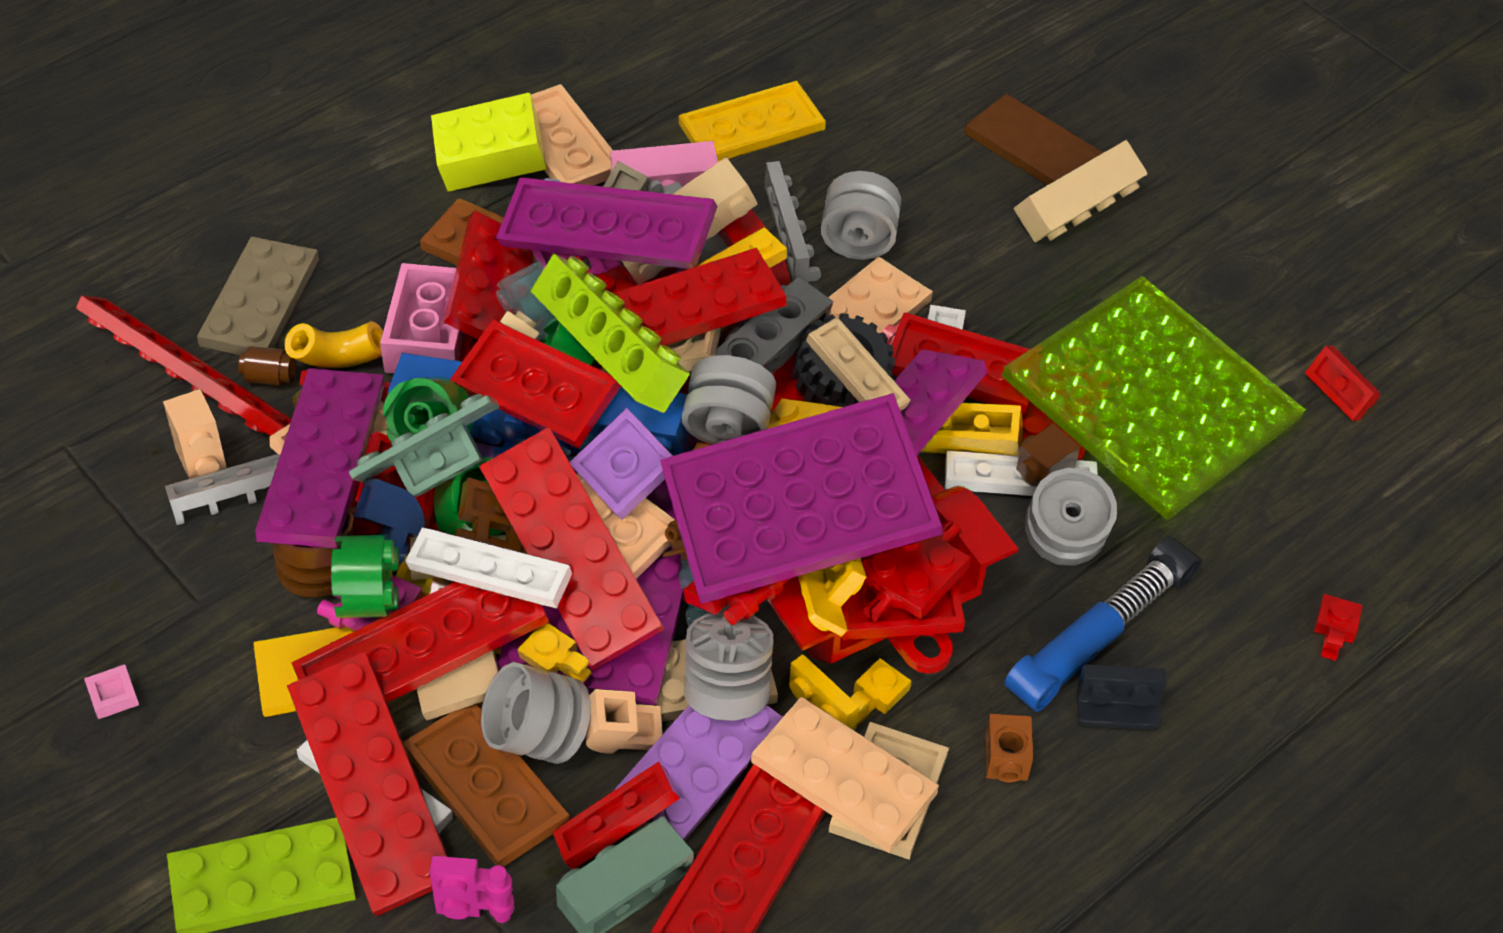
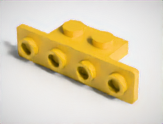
M860 558L798 576L802 589L801 593L804 596L808 611V618L818 629L822 631L830 630L839 636H843L848 630L841 606L851 595L856 594L860 590L866 579Z

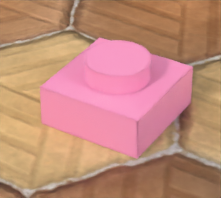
M125 664L84 678L98 719L139 705Z

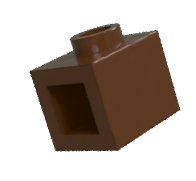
M1051 424L1036 436H1028L1021 443L1018 449L1019 458L1016 470L1020 472L1024 480L1038 487L1040 481L1050 473L1068 467L1075 468L1080 446L1057 426Z

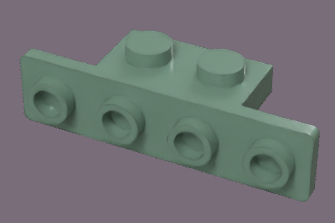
M482 394L466 399L460 404L462 409L449 416L447 413H443L433 417L426 423V429L415 435L409 432L397 437L391 442L393 447L379 454L376 451L361 457L356 462L358 466L349 471L351 478L356 481L365 482V479H371L395 465L410 494L416 498L484 461L466 425L499 408L497 400L489 395L483 397Z

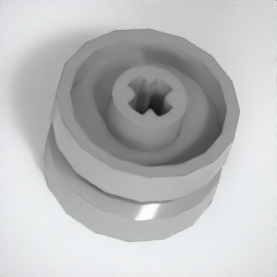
M854 171L844 173L834 179L827 189L825 209L821 223V235L825 244L834 252L852 259H872L889 252L896 241L901 196L898 188L888 178L874 172Z
M717 355L699 360L692 368L688 389L689 394L686 396L682 413V424L690 434L711 445L768 429L769 410L772 408L776 389V381L772 373L758 363L736 356Z
M1068 467L1050 473L1040 481L1026 513L1025 532L1030 545L1042 558L1058 565L1075 566L1090 561L1101 552L1117 519V502L1112 489L1100 476L1086 469Z

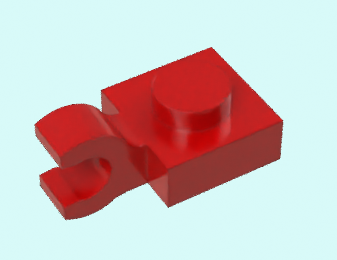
M1323 595L1314 628L1315 633L1325 635L1320 657L1336 661L1343 642L1353 644L1363 605L1331 595Z

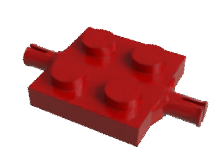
M949 519L942 527V535L872 554L864 560L862 565L866 579L863 585L872 589L876 594V597L863 609L869 619L872 616V621H877L889 606L905 609L920 619L929 612L970 568V556L949 544L961 532L959 524L957 522L953 524V520Z

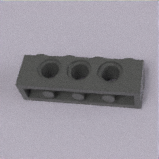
M798 276L788 286H781L786 294L787 306L751 317L741 328L735 327L728 334L725 342L717 348L716 356L730 355L746 358L760 364L773 375L799 351L807 330L811 329L813 323L817 320L823 322L825 316L830 315L833 301Z

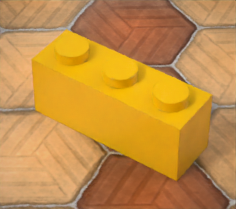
M961 403L921 452L946 454L947 451L1019 456L1018 449L1022 443L1023 432L1021 406Z

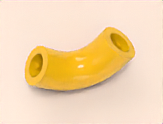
M373 321L340 332H324L308 324H297L287 334L285 350L291 358L319 368L338 369L354 367L382 356L380 342L383 330Z

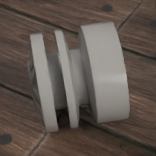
M725 610L716 615L707 613L699 617L687 629L684 697L689 706L701 715L716 720L735 721L757 714L769 702L773 633L769 626L756 616H752L749 619H741L735 625H731L724 618Z
M516 662L507 664L494 676L486 691L481 713L483 738L489 747L517 755L525 754L534 759H542L555 764L568 761L578 751L586 736L590 722L591 702L588 689L581 680L553 672L547 673L545 670Z

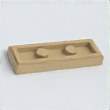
M838 317L808 334L806 342L859 403L894 393L900 411L909 405L911 400Z

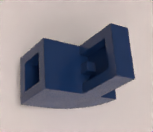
M365 479L354 512V518L381 526L380 535H387L389 540H393L394 546H398L399 565H401L408 552L409 545L408 542H405L407 536L418 537L422 527L425 528L422 508L416 498L405 489L378 479Z

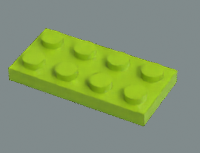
M337 818L167 854L177 933H208L356 900L346 841Z

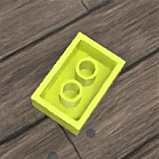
M530 93L431 115L437 167L448 192L547 169L540 122Z

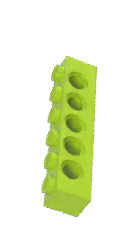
M553 254L530 292L635 401L665 413L690 375L678 363L681 357L672 349L660 345L659 343L662 338L649 328L641 326L642 318L629 309L623 308L622 306L625 302L620 297L608 290H604L607 284L595 275L587 273L589 267L584 262L573 256L566 260Z

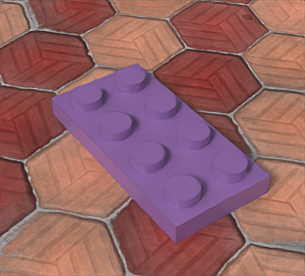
M688 705L615 790L659 761L667 769L680 799L649 819L648 822L652 823L661 816H664L685 841L751 764L752 752L783 717L766 705L762 711L749 718L735 721L716 720L701 715Z

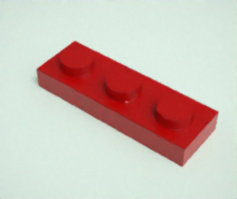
M658 761L554 830L553 835L564 862L571 869L577 868L604 848L612 845L678 801L680 797L667 769Z

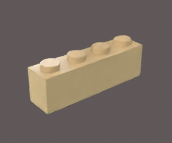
M1125 140L1030 195L1013 209L1035 243L1046 236L1049 241H1052L1067 231L1065 225L1069 222H1072L1075 227L1092 216L1090 213L1091 209L1096 207L1098 212L1116 202L1113 197L1116 194L1120 193L1122 198L1140 188L1137 181L1148 173L1128 141Z
M727 157L673 193L674 195L714 199L718 208L707 239L715 236L721 229L737 218L747 214L750 209L758 204L749 186ZM622 261L638 285L654 278L667 267Z

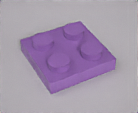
M626 408L569 463L615 514L623 520L665 480L660 460L672 455Z

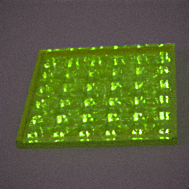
M1143 276L1006 365L1001 375L1167 520L1296 423L1306 410Z

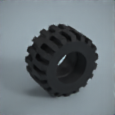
M840 313L839 319L891 377L895 366V359L892 358L894 350L892 345L886 344L888 340L884 332L878 333L876 331L878 326L871 322L869 325L864 323L863 317L856 315L855 319L849 318V314ZM831 314L825 316L823 322L817 320L813 323L811 329L807 330L793 364L795 366L793 369V379L797 380L795 386L798 392L805 393L803 399L806 402L846 407L859 402L806 342L809 333L835 318Z

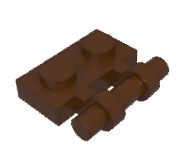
M468 477L462 485L458 519L473 523L472 531L458 528L455 536L527 554L489 483ZM489 528L506 532V539L502 540L488 536Z

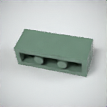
M661 816L652 823L645 822L637 827L629 838L617 846L610 845L599 852L595 860L581 869L575 868L567 872L556 885L557 906L578 933H605L680 883L694 862V852L664 816Z

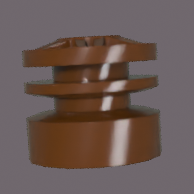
M349 507L341 536H356L354 515L351 507ZM272 543L275 569L279 583L289 592L302 597H323L332 594V550L337 548Z

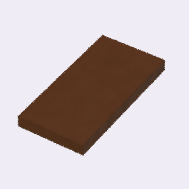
M1008 94L1002 96L965 126L964 134L1046 185L1053 183L1104 153Z

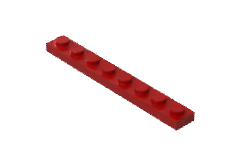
M81 295L76 309L88 316L87 321L96 327L110 330L114 333L113 338L116 341L136 347L140 350L139 355L142 358L162 364L166 367L165 372L168 375L191 383L193 391L201 389L203 396L212 397L219 402L218 407L230 414L240 415L246 419L245 425L262 433L266 432L272 436L291 423L292 418L108 299Z

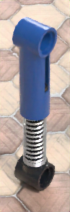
M1173 536L1165 537L1154 548L1148 558L1147 566L1140 573H1137L1135 577L1110 596L1108 600L1094 604L1033 657L1030 655L1023 657L1007 675L1004 686L1035 712L1041 711L1056 696L1060 687L1082 669L1083 664L1089 663L1124 631L1125 624L1138 615L1148 604H1151L1152 600H1155L1167 588L1175 586L1177 589H1181L1186 586L1200 569L1202 559Z

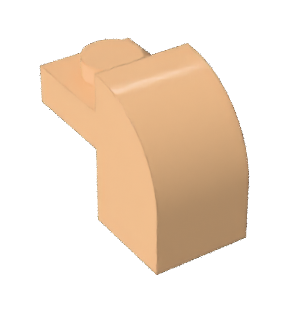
M595 689L589 695L591 710L590 722L586 732V745L591 750L607 754H613L618 749L650 750L663 735L660 706L637 705L635 692Z

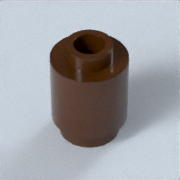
M249 346L246 353L240 354L238 371L239 374L244 375V380L247 383L283 386L284 383H292L294 380L296 359L291 358L285 349Z

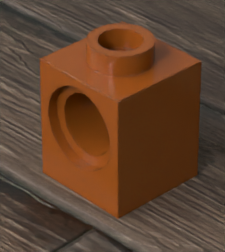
M990 714L985 734L986 778L999 779L1008 783L1019 780L1028 781L1033 762L1031 716ZM1003 749H1010L1015 753H1009L1004 751Z

